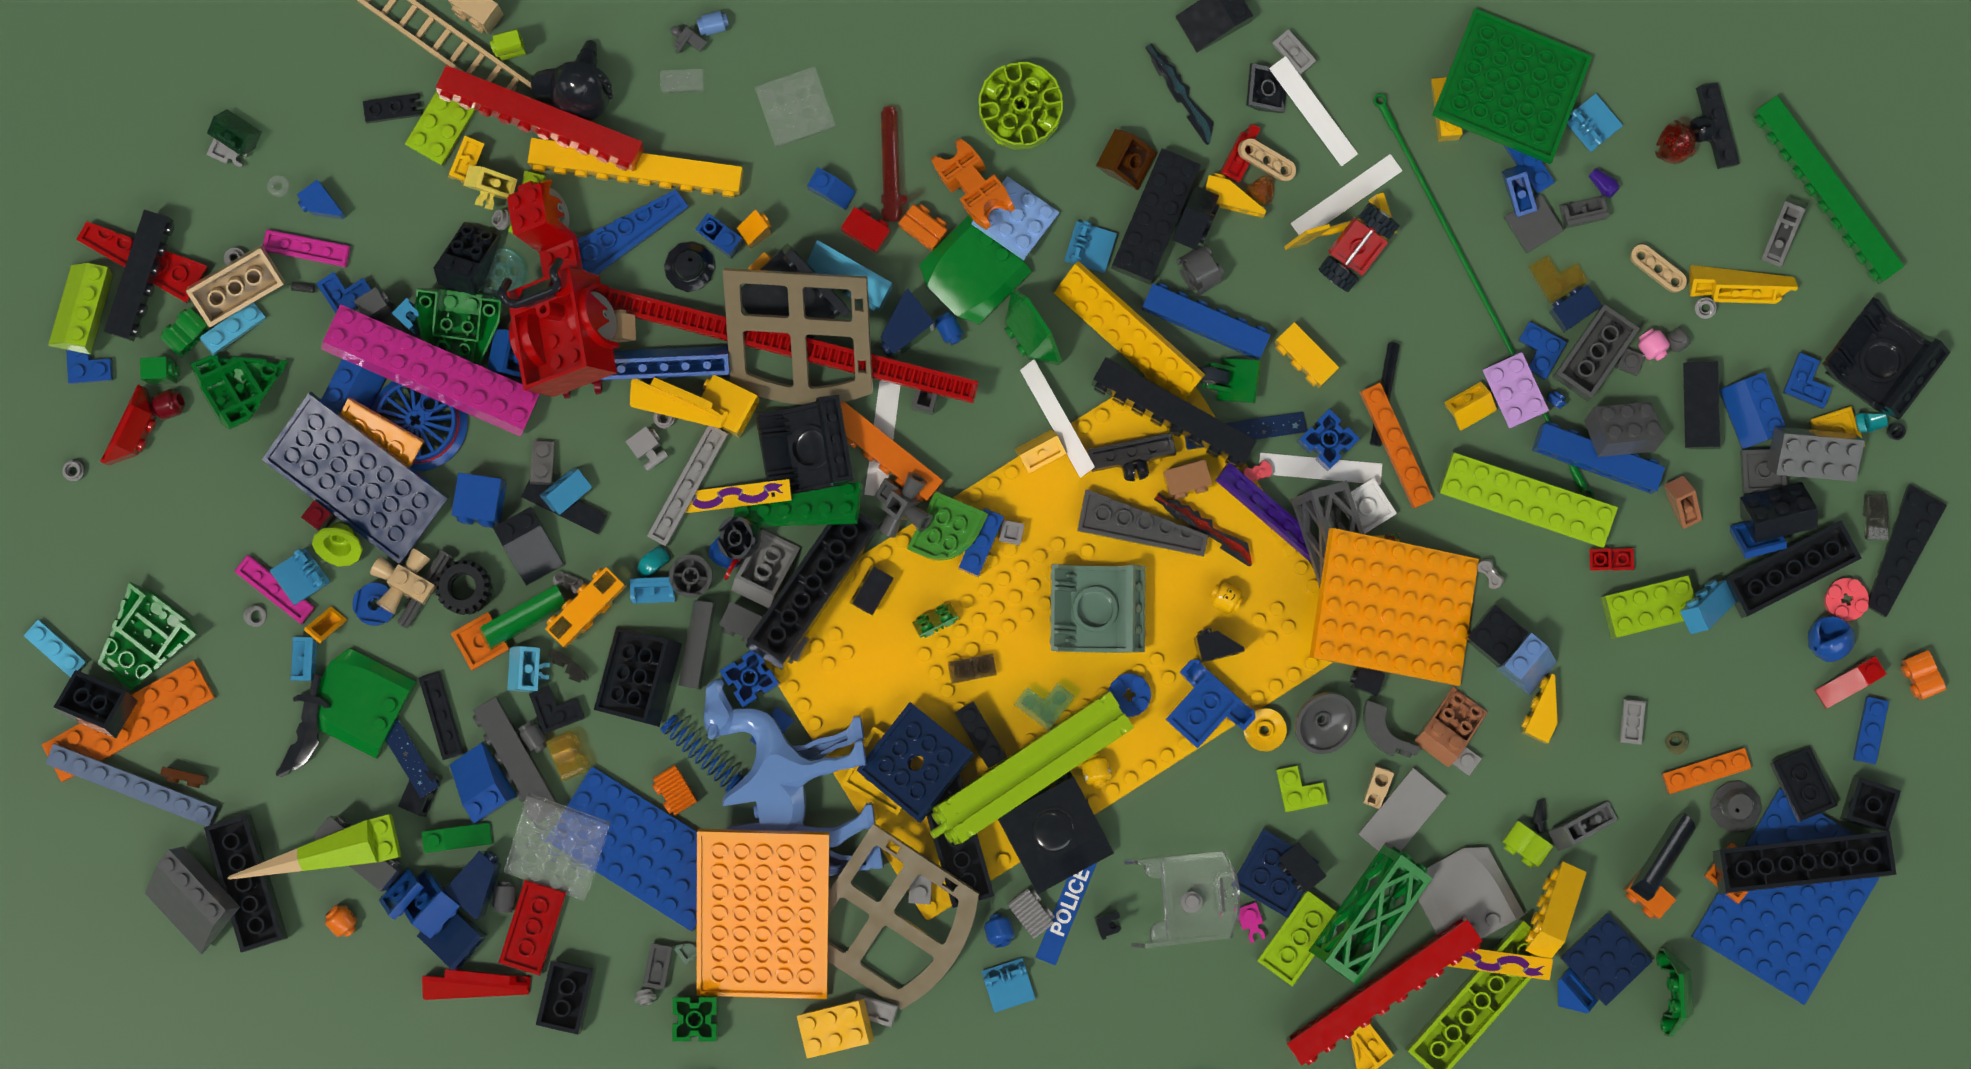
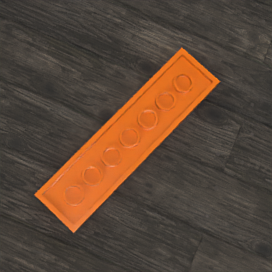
M193 660L132 694L138 702L117 738L79 723L43 743L42 747L47 756H49L53 744L56 743L103 761L216 697L196 660ZM54 768L61 782H66L75 777V775Z

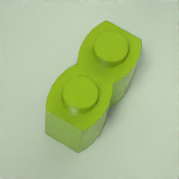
M518 29L492 35L493 40H490L492 52L495 53L496 58L500 57L501 61L527 55L523 38Z
M1519 821L1513 824L1501 841L1505 845L1503 847L1504 850L1513 856L1515 853L1522 857L1521 862L1530 868L1533 866L1539 867L1553 848V845Z

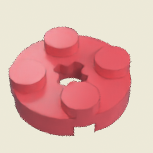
M1842 578L1830 584L1824 595V605L1827 612L1831 616H1836L1844 621L1855 620L1861 617L1868 609L1869 596L1867 590L1856 579ZM1843 594L1851 597L1850 605L1847 606L1846 603L1841 602V599L1844 598Z

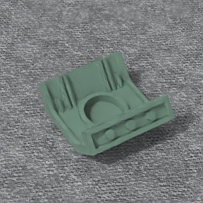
M1052 564L1050 575L1051 651L1095 653L1145 652L1146 566H1073Z

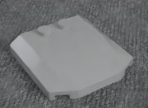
M1488 847L1461 848L1426 867L1428 869L1426 874L1433 879L1418 898V902L1436 935L1463 916H1466L1482 939L1524 915Z

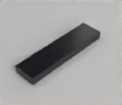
M529 479L521 495L522 498L599 535L608 515L579 501L574 502L559 515L556 511L553 512L540 497V494L549 487L546 485L530 484Z
M441 672L419 677L442 760L463 755V747Z

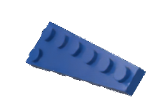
M675 189L651 201L648 205L642 206L634 210V212L596 229V231L579 238L578 245L583 270L598 275L688 209V205Z

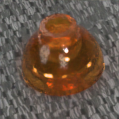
M1263 176L1255 180L1253 184H1249L1247 189L1248 196L1253 197L1259 204L1268 206L1272 202L1274 195V184L1271 177Z

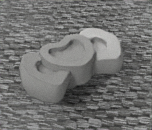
M558 571L553 575L554 585H562L566 590L571 589L573 593H577L578 589L584 584L583 580L562 571Z

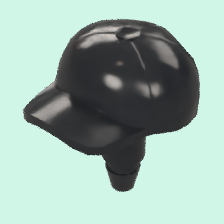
M587 40L577 55L576 61L564 63L557 68L536 72L531 81V88L535 98L543 103L554 104L556 108L586 120H593L602 115L609 104V100L613 98V91L608 77L596 67L597 44L592 40Z

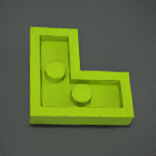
M1298 766L1276 770L1285 812L1328 804L1323 782L1302 787Z

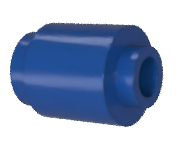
M950 312L935 319L937 323L936 328L945 344L950 343L952 346L962 340L961 336L964 333L955 316H952Z

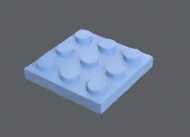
M1007 176L1002 185L1005 187L1015 210L1011 213L1001 208L992 210L989 214L991 227L987 230L980 227L974 221H972V225L1022 260H1025L1057 218L1059 212Z

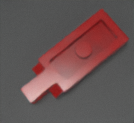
M1254 124L1249 125L1246 132L1242 131L1238 135L1219 172L1220 174L1236 183L1241 181L1250 163L1240 157L1238 146L1245 139H1255L1261 128ZM1249 146L1245 148V151L1248 154L1251 151Z

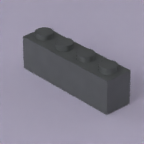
M730 602L719 625L723 627L722 632L733 637L735 633L743 636L741 641L747 643L748 637L758 625L762 616ZM805 637L788 663L792 664L793 661L799 662L809 638Z

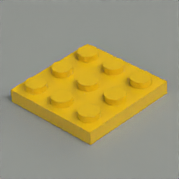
M875 727L872 728L864 742L866 757L885 734ZM916 756L911 761V768L913 771L919 770L923 766V758ZM859 766L848 770L841 782L843 785L898 816L902 808L856 771Z

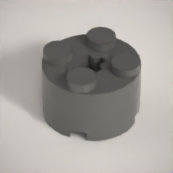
M1198 246L1196 250H1191L1176 261L1177 266L1180 264L1182 266V270L1179 272L1183 280L1192 291L1195 289L1198 291L1196 293L1197 296L1221 283V276L1224 275L1220 264H1216L1212 259L1213 254L1208 246Z

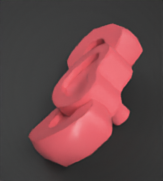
M1262 460L1259 466H1254L1252 469L1243 468L1242 473L1252 482H1256L1259 479L1270 477L1272 468L1267 461Z

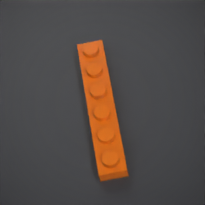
M1381 383L1360 391L1359 393L1412 509L1433 500Z

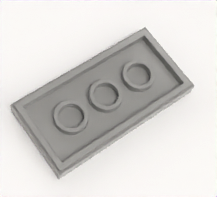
M1412 768L1358 835L1378 852L1383 845L1390 849L1394 846L1401 851L1444 800L1446 795L1417 770Z

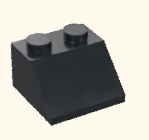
M1212 628L1197 632L1198 636L1194 637L1200 663L1241 654L1245 651L1243 646L1219 631L1212 632Z

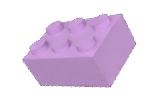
M1522 352L1483 370L1509 429L1549 412Z

